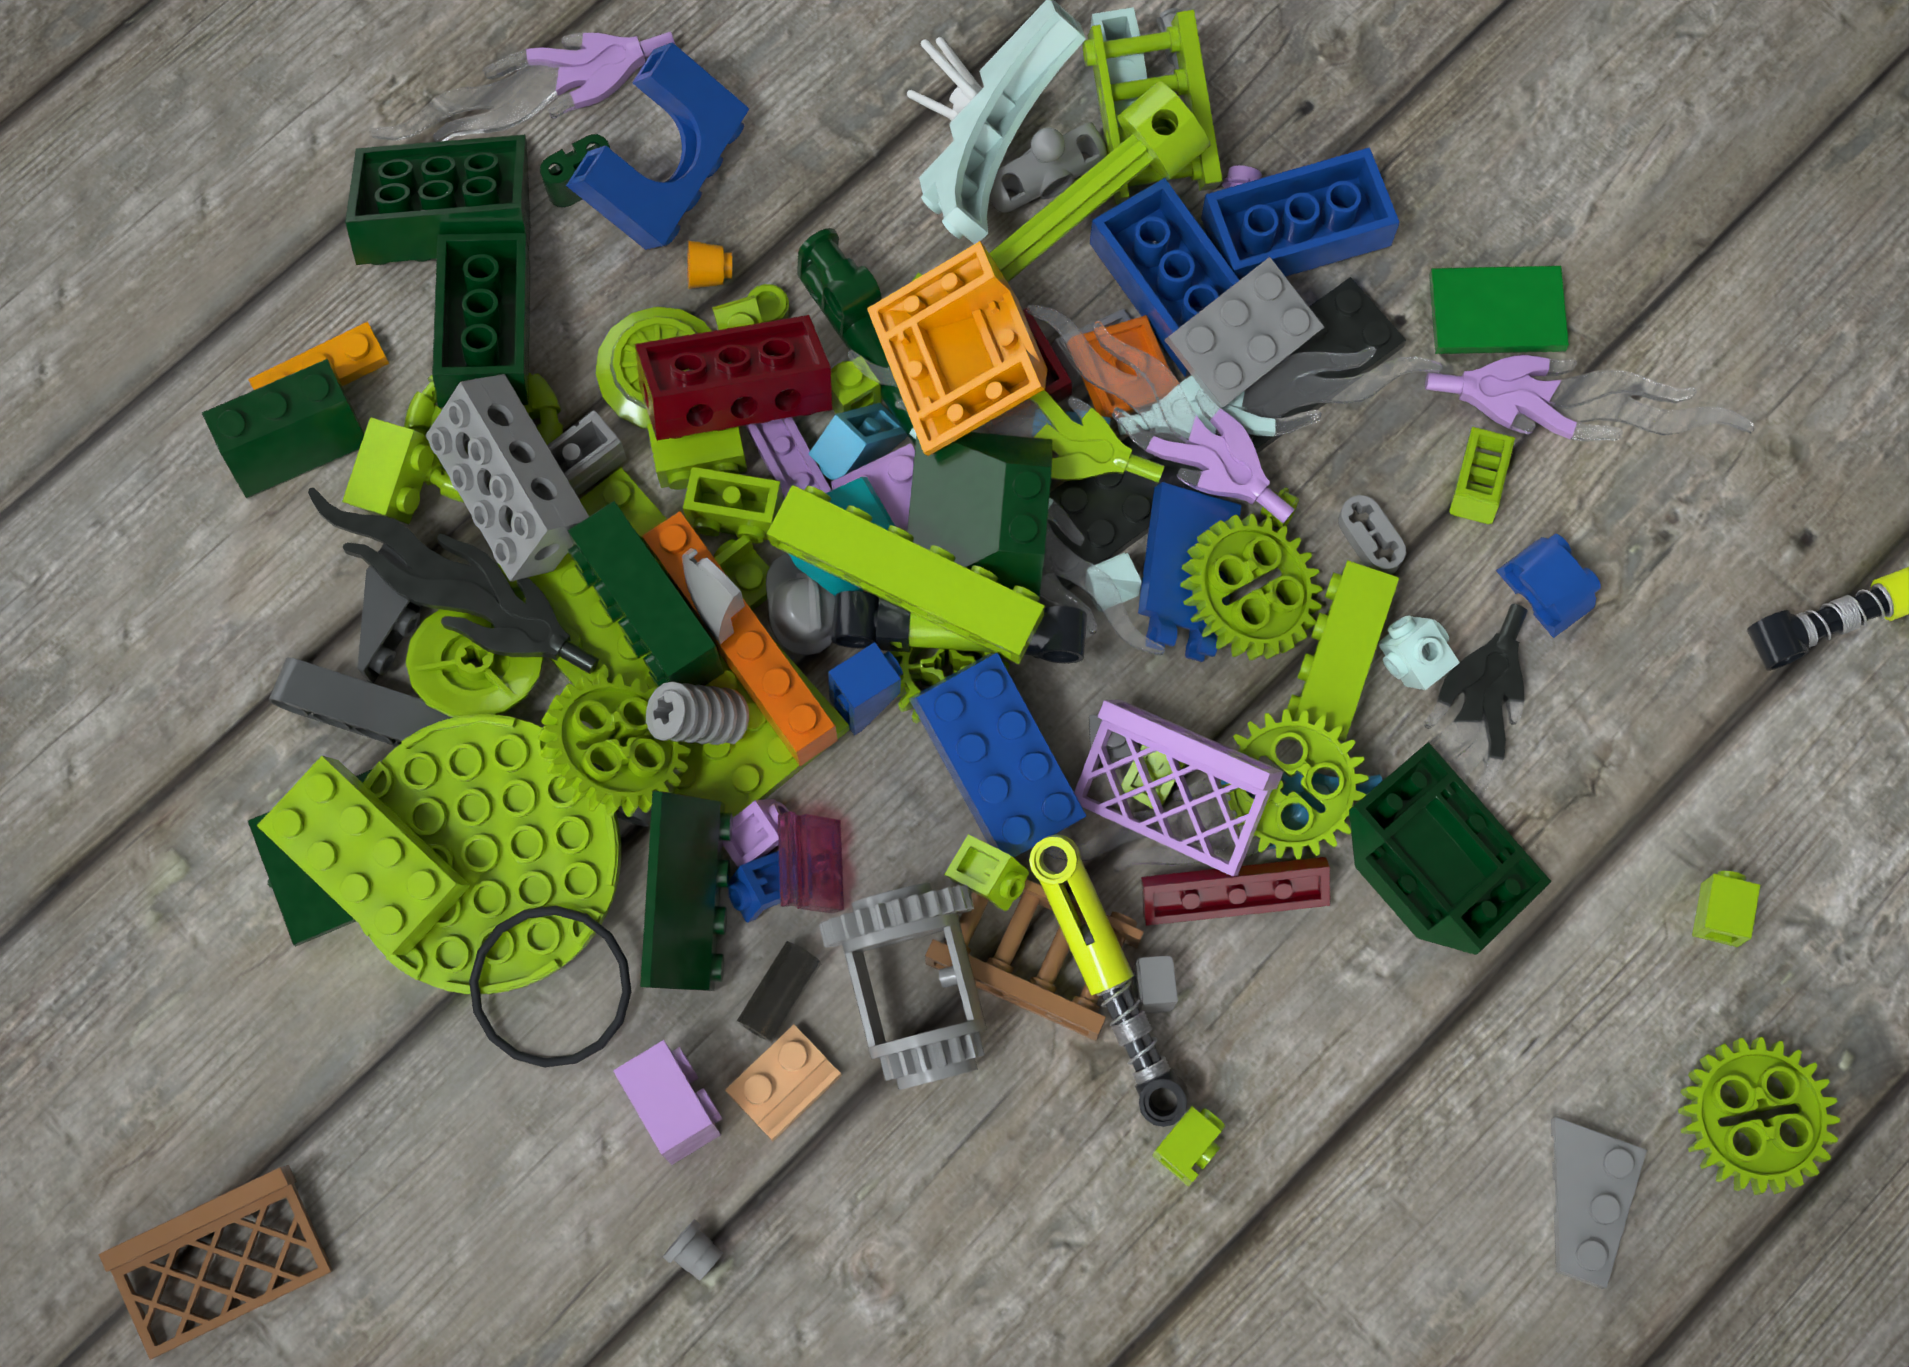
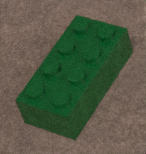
M526 233L437 235L432 377L439 408L446 405L460 382L505 374L521 403L529 405L531 266Z
M615 501L567 530L574 545L568 549V552L576 563L574 565L589 588L593 586L600 598L599 602L611 621L613 623L618 621L621 630L625 634L623 637L635 656L639 659L646 655L643 661L650 670L648 673L657 688L663 683L672 681L705 686L724 673L716 645Z

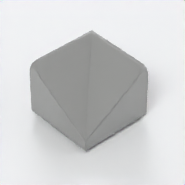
M1172 957L1138 958L1131 970L1134 975L1132 977L1134 998L1140 1000L1138 1004L1139 1011H1145L1144 1014L1172 1011L1178 1003Z

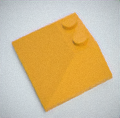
M981 241L867 308L923 453L927 456L1045 389L1047 367L1020 303Z

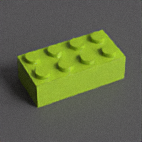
M321 756L257 825L391 955H407L471 886L339 760Z

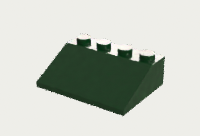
M526 135L356 148L345 219L356 265H384L389 262L411 260L425 262L437 258L438 234L526 233L529 251L531 222Z
M652 791L640 987L714 991L715 982L723 981L724 954L717 953L718 934L725 935L727 907L719 905L721 887L728 888L730 861L722 859L723 841H731L733 816L732 813H725V804L721 801L663 791Z

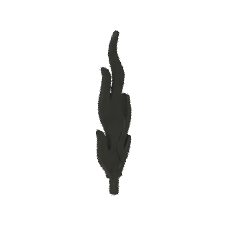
M314 487L309 488L308 494L319 514L330 524L353 534L379 541L405 560L411 570L396 567L386 557L365 544L348 542L343 544L346 554L363 559L400 596L415 604L429 608L463 612L478 616L489 621L495 627H483L465 618L445 616L441 620L444 628L458 632L486 651L497 655L545 657L556 661L561 657L588 674H591L596 668L599 658L570 642V635L558 623L547 598L529 578L517 580V584L526 599L525 603L515 595L499 566L487 553L473 545L455 540L444 534H439L437 539L442 548L470 562V565L451 561L426 547L399 521L384 516L341 511L329 504Z

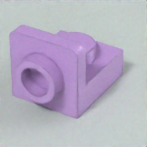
M775 799L755 800L733 818L731 841H723V846L739 868L742 864L764 857L780 843L791 842L799 835L792 825L794 823L792 814L782 803L777 802Z

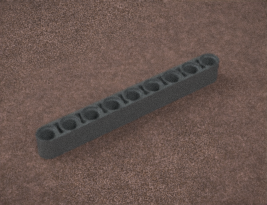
M295 658L285 659L269 697V702L289 712L396 747L402 743V740L418 730L436 722L453 718L427 706L422 699ZM592 763L598 770L605 771L599 764ZM619 806L616 810L617 819L640 826H649L651 809L648 813H644L638 806L631 817L626 816L622 806Z

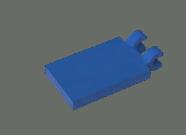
M1164 482L1154 487L1138 614L1150 617L1145 647L1164 651L1165 645L1175 646L1177 640L1176 626L1190 630L1185 650L1186 658L1203 662L1205 655L1210 657L1216 655V634L1212 633L1207 637H1203L1202 632L1207 624L1204 620L1192 622L1190 619L1198 612L1197 607L1187 606L1183 603L1193 594L1192 590L1185 589L1180 585L1181 582L1192 576L1182 569V565L1193 559L1187 551L1190 547L1199 543L1197 537L1207 529L1210 530L1209 527L1220 520L1225 523L1226 520L1234 515H1238L1240 518V504ZM1219 570L1220 578L1228 584L1226 575ZM1230 595L1222 598V603L1226 606L1230 603Z

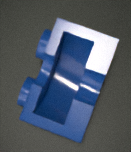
M1554 534L1550 538L1541 537L1496 570L1515 594H1521L1528 600L1533 608V615L1553 638L1595 608V593L1601 589L1598 577L1589 568L1584 567L1582 569L1571 555L1572 551L1568 542L1559 534Z

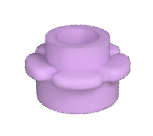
M1232 166L1228 170L1227 178L1223 179L1222 186L1229 188L1261 179L1262 173L1248 166Z

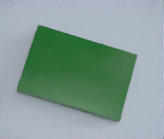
M1561 266L1431 268L1429 281L1435 354L1566 352L1569 342Z

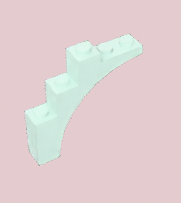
M1046 0L982 67L979 72L984 88L949 124L954 141L919 177L923 202L934 213L938 215L943 213L944 219L942 223L958 239L965 236L972 243L976 244L988 234L987 211L989 196L997 171L1009 144L1042 91L1063 64L1086 40L1080 23L1054 0Z

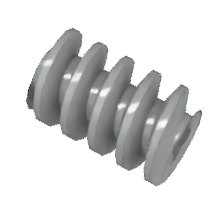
M673 681L663 683L655 689L646 708V723L649 732L654 738L662 741L672 740L675 742H697L712 745L735 744L744 735L749 721V709L744 697L738 691L726 687L719 688L690 683L682 684Z

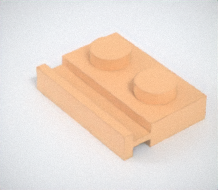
M793 1024L725 1091L772 1141H775L842 1075Z

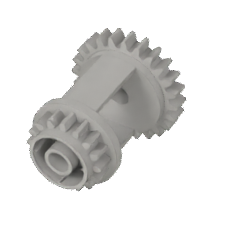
M923 883L883 892L853 902L854 912L830 918L819 924L824 947L843 946L871 1060L880 1058L885 1081L896 1078L898 1089L901 1090L978 1070L975 1058L985 1055L979 1032L987 1030L958 918V915L974 909L967 885L932 891L930 883ZM944 931L953 966L939 969L940 982L943 988L958 985L967 1022L886 1043L863 952Z

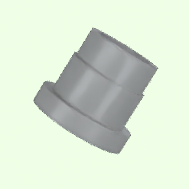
M694 1219L665 1252L663 1258L669 1263L674 1260L685 1271L690 1272L700 1281L718 1261L723 1252L699 1230L702 1225Z

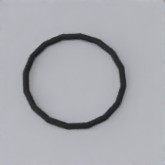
M560 906L525 909L498 924L478 949L469 980L473 1013L488 1039L513 1059L544 1068L577 1064L603 1049L623 1024L632 993L628 960L613 934L588 914ZM557 915L583 922L605 939L619 964L622 994L615 1019L598 1041L573 1055L543 1058L518 1051L496 1034L482 1010L479 979L486 954L503 932L528 918Z

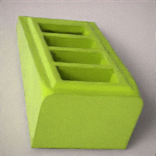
M1476 427L1471 428L1449 511L1451 515L1484 524L1493 523L1499 507L1515 437ZM1476 447H1477V448H1481V449H1485V450H1489V451L1501 453V456H1500V457H1497V456H1493V455H1489V454L1477 452V451H1475V450H1476ZM1472 464L1495 469L1497 472L1472 466ZM1468 480L1473 481V482H1477V483H1481V484H1485V485H1488V486H1492V488H1488V487H1484V486H1481V485L1469 483Z

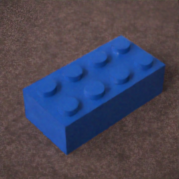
M1370 147L1205 194L1201 215L1208 238L1239 280L1269 257L1286 277L1392 246L1400 223Z
M1163 178L1093 219L1090 245L1141 316L1147 315L1156 338L1184 377L1190 375L1189 371L1164 340L1236 284L1239 279L1166 178Z
M998 653L987 654L908 698L989 845L1015 858L1034 847L1043 838L1055 835L1086 817L1083 808Z

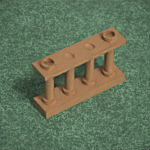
M1028 879L1025 880V887L1020 895L1021 899L994 958L988 957L987 962L969 955L971 949L968 945L989 901L972 892L971 898L974 909L963 913L959 922L976 987L1097 1041L1106 1019L1105 1016L1098 1013L1100 1007L1096 1004L1100 996L1096 994L1091 995L1086 983L1080 996H1074L1072 1001L1055 994L1057 988L1054 986V982L1070 949L1060 926L1037 977H1031L1028 982L1012 975L1014 969L1011 967V963L1037 906L1040 905L1052 910L1042 886ZM1071 899L1081 923L1086 924L1077 901ZM1112 912L1110 916L1107 915L1121 948L1124 943L1138 948L1144 931L1136 928L1138 923L1134 919L1118 912ZM932 939L925 955L926 965L937 970L953 966L946 939L944 943Z

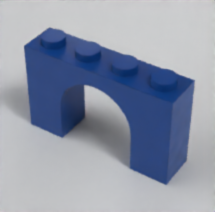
M673 42L654 49L632 83L671 116L679 130L682 153L674 174L665 182L650 180L636 171L609 147L603 146L587 152L566 185L645 250L667 246L675 239L680 231L678 222L683 214L690 211L701 198L702 192L699 190L705 179L711 177L721 166L723 157L720 155L727 144L734 142L743 131L744 124L742 120L749 111V108Z

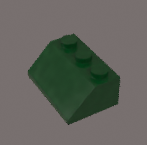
M328 359L202 412L221 456L246 498H250L358 451L364 437V431L339 377Z

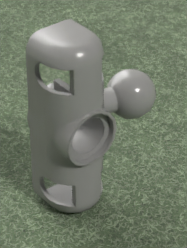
M1092 122L1083 124L1064 135L1050 127L1036 132L1031 140V148L1023 156L998 169L989 196V200L994 208L999 212L1008 213L1038 197H1041V199L1055 197L1066 190L1075 178L1085 174L1106 157V145ZM1088 136L1085 140L1076 144L1079 137ZM1081 153L1087 154L1089 158L1084 160ZM1007 174H1013V175H1015V176L1009 178L1008 180L1002 182V178H1003L1005 175H1007ZM1007 191L1014 192L1016 196L1009 198Z

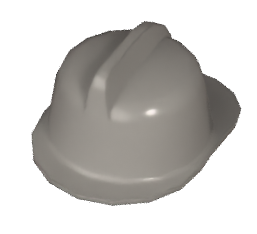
M783 554L773 561L766 577L769 620L772 633L780 645L792 653L805 656L819 653L832 642L831 634L835 596L799 570L789 554Z

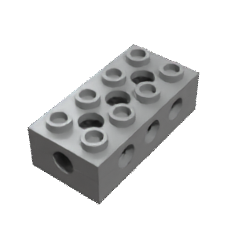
M505 374L462 381L458 384L426 434L430 447L442 463L453 487L460 494L472 515L473 522L482 532L493 551L495 560L501 565L509 581L552 572L567 554L568 549L573 546L567 530L588 518L589 515Z

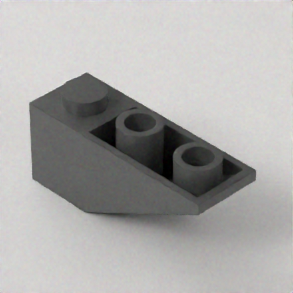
M385 544L382 545L378 553L386 557L396 567L411 570L405 560ZM371 566L366 570L357 668L368 682L374 684L379 674L384 675L391 668L396 657L395 649L403 637L410 636L416 629L420 620L419 612L423 606L415 604L396 593Z

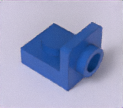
M785 848L740 865L729 880L728 895L733 907L741 912L744 920L748 923L756 920L763 910L803 895L808 886L790 852Z

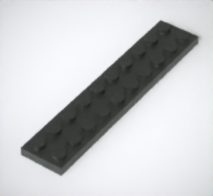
M1351 277L1309 306L1324 328L1245 390L1241 410L1260 417L1275 418L1274 436L1248 434L1257 453L1404 347L1406 339ZM1155 429L1134 432L1121 441L1125 446L1132 449L1131 454L1165 466L1159 483L1124 471V474L1110 473L1082 480H1067L1050 492L1049 498L1053 499V504L1048 510L1043 568L1048 574H1055L1066 592L1086 578V572L1089 567L1117 556L1149 532L1155 486L1164 482L1204 493L1196 490L1203 472L1201 469L1161 459L1146 452L1153 436L1166 441L1187 444L1188 440L1170 434H1156ZM1216 429L1215 435L1221 436Z

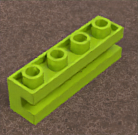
M1348 560L1342 574L1333 572L1324 597L1332 600L1328 615L1319 613L1311 638L1319 640L1315 654H1305L1297 679L1305 681L1301 695L1292 694L1287 706L1292 721H1298L1303 710H1308L1309 723L1313 725L1324 715L1326 716L1324 730L1330 732L1340 725L1343 727L1338 741L1341 744L1346 741L1399 577Z

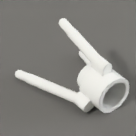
M938 37L936 43L950 63L928 40L924 39L921 41V46L958 86L949 99L954 104L953 109L913 90H909L907 96L952 121L983 88L942 37Z

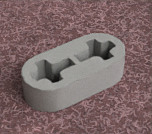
M1364 495L1349 498L1344 503L1338 517V524L1342 533L1366 567L1390 575L1394 574L1400 568L1406 555V546L1380 506L1372 498ZM1353 510H1356L1358 514L1366 512L1369 515L1366 526L1370 532L1367 531L1362 522L1352 523L1350 521ZM1374 539L1383 550L1391 548L1394 551L1390 559L1391 562L1385 557L1380 559L1375 557L1378 546Z

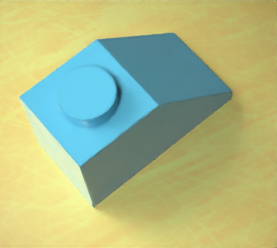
M881 403L835 414L808 455L819 464V469L827 478L836 480L887 455L908 435L896 418Z

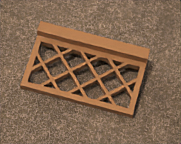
M289 1165L279 1167L98 1254L105 1271H111L150 1360L333 1271L294 1185L297 1181ZM284 1198H287L295 1215L288 1234L263 1225L269 1206ZM260 1210L256 1222L244 1219V1217ZM232 1223L253 1229L243 1255L218 1247L224 1228ZM298 1226L305 1239L295 1236ZM215 1232L211 1244L199 1240ZM259 1232L285 1240L276 1266L250 1258ZM294 1243L310 1249L318 1268L302 1276L282 1269L291 1244ZM188 1244L207 1250L198 1277L173 1268L180 1248ZM169 1254L166 1265L154 1262ZM214 1254L240 1262L231 1288L205 1280ZM247 1265L273 1273L265 1294L254 1297L237 1291ZM142 1266L162 1272L153 1298L135 1293L127 1274ZM169 1276L195 1284L185 1310L160 1301ZM279 1276L291 1280L275 1288ZM202 1287L227 1295L221 1314L213 1319L192 1313ZM234 1298L246 1302L230 1310ZM140 1303L149 1306L146 1316ZM160 1309L182 1317L175 1337L158 1345L150 1327L156 1310ZM189 1320L201 1324L185 1332Z

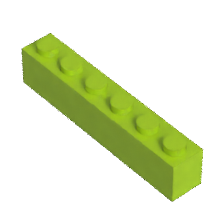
M794 485L791 486L767 532L772 546L983 648L998 653L1012 662L1020 664L1044 616V605L1038 603L1040 599L1038 595L1021 586H1014L1013 590L997 583L998 577L982 567L973 565L971 570L955 563L956 557L938 546L931 545L929 550L913 543L914 537L901 528L890 525L886 530L871 523L872 516L857 507L848 505L847 509L844 510L830 503L831 497L815 487L806 486L805 490Z

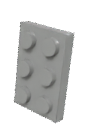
M1269 257L1164 341L1219 410L1323 329L1324 326Z

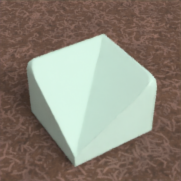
M1125 552L1089 567L1085 579V587L1098 611H1105L1139 596L1142 583L1129 554H1125Z

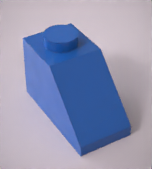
M875 642L828 671L829 700L837 712L849 724V728L854 736L865 729L900 694V676L903 675V671L895 657L889 651L883 654Z

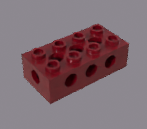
M810 315L635 344L639 387L657 441L669 438L677 439L709 431H722L732 427L755 423H767L772 420L801 415L808 416L832 410L831 367Z

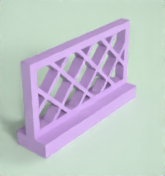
M1104 700L1098 714V718L1102 719L1074 791L1081 807L1233 877L1238 876L1272 789H1277L1283 771L1122 700ZM1112 731L1126 738L1132 754L1114 763L1111 762L1106 749ZM1137 742L1149 748L1140 751ZM1158 751L1166 755L1173 773L1152 782L1143 757ZM1101 760L1103 768L1097 770ZM1135 761L1144 786L1124 794L1115 769ZM1178 761L1189 765V767L1181 770ZM1195 770H1201L1207 773L1214 792L1193 800L1184 775ZM1106 773L1116 798L1100 803L1087 797L1093 778ZM1175 779L1185 804L1164 812L1155 787ZM1219 779L1228 782L1231 785L1222 788ZM1241 788L1256 795L1249 814L1235 819L1225 794ZM1147 792L1156 816L1142 822L1133 818L1127 799ZM1217 798L1226 823L1205 831L1196 806ZM1118 803L1121 812L1110 806ZM1188 810L1197 835L1181 840L1174 837L1167 818ZM1159 822L1161 830L1150 825ZM1242 822H1245L1243 829L1240 833L1237 825ZM1229 828L1236 845L1230 862L1214 854L1208 836ZM1200 841L1203 849L1198 848L1192 845L1191 843Z

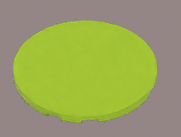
M472 714L442 720L424 727L402 740L399 746L376 764L363 782L367 788L471 885L407 955H391L361 926L365 935L372 940L375 946L386 956V959L400 971L415 980L449 992L471 994L469 980L478 949L498 924L525 909L560 906L586 913L599 924H602L607 916L615 896L621 868L622 845L616 812L612 817L608 816L606 805L602 803L593 812L589 811V798L584 796L574 803L572 798L575 789L572 786L562 790L557 788L563 776L561 773L547 774L546 772L554 759L540 756V752L546 745V742L538 739L543 729L540 726L510 716L494 714ZM557 915L524 920L503 932L486 954L479 979L480 994L509 992L545 979L573 960L587 946L596 932L583 922Z

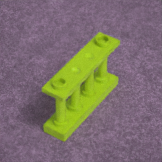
M1194 10L1177 12L1171 21L1172 26L1167 27L1166 32L1103 42L1101 25L1092 26L1087 35L1088 40L1082 43L1086 67L1093 66L1107 155L1128 138L1122 127L1117 125L1114 102L1139 98L1157 82L1161 81L1176 92L1178 96L1183 95L1185 105L1194 114L1210 141L1209 148L1170 180L1190 177L1192 181L1198 180L1199 191L1216 189L1223 180ZM1169 49L1170 53L1176 52L1179 69H1175L1174 74L1110 84L1106 59ZM1167 127L1154 129L1160 135H1170L1173 133ZM1148 166L1114 194L1116 205L1129 198L1128 187L1158 182L1163 177L1151 166Z

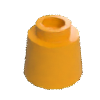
M688 240V289L723 285L724 279H732V252H724V248L721 245Z

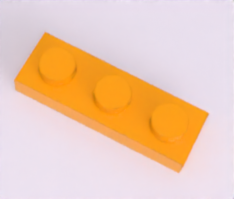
M367 321L248 380L253 390H256L328 359L333 365L342 386L390 363Z

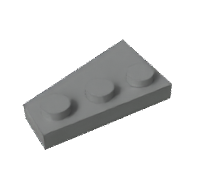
M1553 1117L1551 1119V1136H1554V1162H1552L1556 1197V1212L1554 1213L1556 1272L1597 1288L1605 1289L1609 1282L1647 1150L1558 1117Z

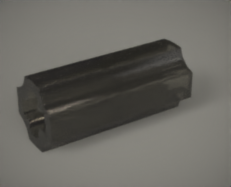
M786 941L737 1019L738 1024L772 1044L820 967L821 961L797 944Z

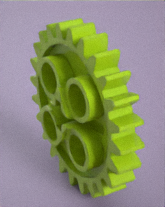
M1250 514L1242 521L1238 515L1232 516L1225 523L1222 520L1209 527L1210 530L1207 529L1197 537L1199 543H1196L1187 551L1193 559L1182 565V569L1192 576L1181 582L1180 585L1185 589L1192 590L1193 594L1183 603L1187 606H1196L1198 610L1190 620L1192 622L1204 620L1207 625L1202 632V636L1207 637L1212 633L1218 635L1216 641V648L1218 650L1231 643L1233 657H1237L1246 651L1251 661L1262 656V654L1267 660L1278 655L1279 652L1283 654L1295 647L1294 644L1307 637L1305 631L1316 624V621L1310 614L1320 610L1322 606L1317 601L1311 599V597L1323 591L1322 587L1311 584L1310 579L1320 573L1319 569L1306 567L1305 563L1311 558V552L1299 554L1297 548L1300 545L1301 539L1298 537L1290 542L1286 540L1287 526L1285 525L1275 532L1272 531V519L1269 517L1257 524L1254 514ZM1253 551L1261 558L1262 565L1255 559ZM1274 569L1281 571V576L1227 606L1222 603V598L1254 582ZM1219 570L1226 575L1228 584L1220 578ZM1276 591L1283 596L1284 604L1278 599ZM1242 609L1249 615L1250 623L1243 618Z
M599 672L593 684L584 675L576 686L568 683L560 695L556 694L549 705L550 709L547 710L541 720L545 726L540 732L538 739L546 742V745L540 752V756L554 759L546 772L547 774L561 773L563 778L557 788L562 790L572 786L575 789L572 798L574 803L586 796L590 799L589 811L593 812L602 803L606 805V811L610 817L614 815L619 806H622L627 817H631L638 806L644 813L650 811L652 807V791L673 793L681 783L680 778L688 769V765L684 763V760L690 754V749L682 745L684 741H662L654 738L649 732L646 723V708L651 695L656 689L655 687L643 693L640 691V679L638 678L629 687L624 685L621 673H617L612 683H608L604 673ZM626 718L633 720L637 725L631 724ZM582 721L589 723L594 729L586 727ZM636 759L644 761L648 767L641 765ZM592 763L599 764L605 771L598 770Z
M1284 709L1282 722L1275 723L1269 713H1265L1266 727L1262 729L1249 721L1247 724L1252 736L1248 739L1238 734L1233 736L1240 747L1238 752L1258 761L1262 756H1266L1291 778L1297 773L1302 775L1303 778L1300 782L1302 788L1320 801L1326 808L1325 812L1319 813L1296 792H1291L1288 796L1282 793L1284 783L1280 780L1277 789H1272L1253 838L1255 836L1260 838L1258 852L1263 853L1270 844L1276 845L1277 859L1283 857L1286 847L1293 848L1296 859L1301 860L1303 847L1309 846L1316 857L1320 855L1319 842L1325 840L1333 848L1337 847V841L1333 833L1339 830L1344 834H1351V829L1345 822L1346 818L1349 817V809L1353 807V802H1359L1366 796L1363 792L1356 790V785L1363 784L1369 780L1367 775L1355 774L1354 771L1356 767L1365 761L1364 757L1350 758L1348 755L1356 744L1355 740H1349L1341 744L1338 739L1343 727L1339 725L1332 731L1327 732L1324 730L1326 725V716L1324 715L1317 720L1315 725L1310 724L1308 710L1302 711L1298 721H1292L1289 710ZM1284 740H1295L1302 746L1303 755L1298 762L1284 764L1277 758L1276 749ZM1323 769L1333 771L1339 779L1338 788L1333 793L1327 795L1316 792L1312 786L1314 774ZM1229 783L1222 785V788L1227 787L1231 784ZM1238 788L1225 794L1230 795L1231 800L1228 803L1231 811H1235L1237 814L1235 819L1249 814L1254 799L1247 794L1246 790ZM1293 804L1304 807L1309 815L1306 826L1299 830L1288 829L1281 820L1284 809ZM1242 822V823L1238 824L1237 826L1240 827V826L1244 825L1245 822Z
M1763 1037L1754 1039L1750 1049L1744 1038H1739L1733 1042V1052L1724 1043L1715 1048L1717 1059L1709 1054L1699 1059L1705 1071L1694 1069L1688 1073L1689 1078L1697 1086H1687L1681 1089L1680 1093L1692 1100V1103L1679 1108L1678 1113L1691 1117L1692 1123L1680 1130L1684 1134H1695L1697 1140L1690 1145L1688 1150L1689 1152L1704 1151L1706 1156L1700 1164L1702 1169L1714 1164L1719 1167L1716 1174L1717 1182L1724 1181L1731 1175L1734 1176L1733 1184L1735 1191L1745 1189L1749 1181H1751L1754 1195L1765 1193L1767 1184H1769L1774 1194L1785 1191V1180L1792 1188L1804 1185L1801 1173L1808 1177H1813L1820 1173L1813 1160L1823 1163L1831 1159L1829 1153L1821 1146L1838 1142V1138L1826 1130L1828 1126L1839 1123L1840 1118L1827 1114L1826 1108L1838 1101L1834 1097L1822 1096L1821 1090L1827 1087L1830 1081L1828 1079L1814 1081L1811 1076L1818 1066L1815 1062L1802 1067L1799 1065L1802 1054L1801 1050L1798 1049L1788 1056H1784L1783 1041H1777L1767 1050ZM1769 1076L1777 1078L1784 1087L1782 1099L1775 1098L1769 1093L1767 1089ZM1722 1085L1730 1086L1736 1091L1738 1096L1736 1108H1731L1723 1102L1720 1095ZM1793 1104L1799 1107L1798 1113L1777 1115L1765 1121L1756 1119L1722 1127L1718 1123L1720 1118L1742 1116L1753 1110L1763 1112ZM1782 1123L1790 1125L1795 1130L1797 1142L1794 1147L1787 1145L1780 1136ZM1735 1132L1743 1133L1749 1139L1751 1150L1748 1156L1740 1154L1733 1144Z

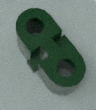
M598 134L585 136L572 143L573 150L565 154L563 149L543 160L540 165V174L549 201L553 205L568 207L583 200L566 185L588 151L603 146L610 148L608 141L603 136Z

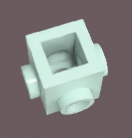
M1402 617L1390 625L1388 628L1389 634L1378 642L1379 647L1385 654V657H1383L1384 665L1394 677L1401 679L1405 687L1426 690L1460 663L1447 644L1449 636L1440 623L1430 618Z

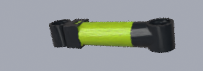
M843 591L835 596L831 641L839 646L865 649L875 642L882 651L910 653V647L994 653L874 594L861 591ZM1050 606L1044 608V616L1024 655L1062 664L1082 661L1085 651L1086 612L1070 606Z

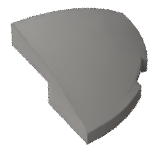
M690 548L682 555L687 587L701 619L711 634L721 644L734 633L730 618L745 607L742 593L707 557L697 562L694 556L698 552L696 549Z

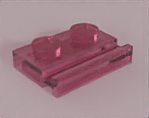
M792 811L779 814L778 838L781 907L795 906L797 909L831 914L843 911L841 820L809 814L796 815Z

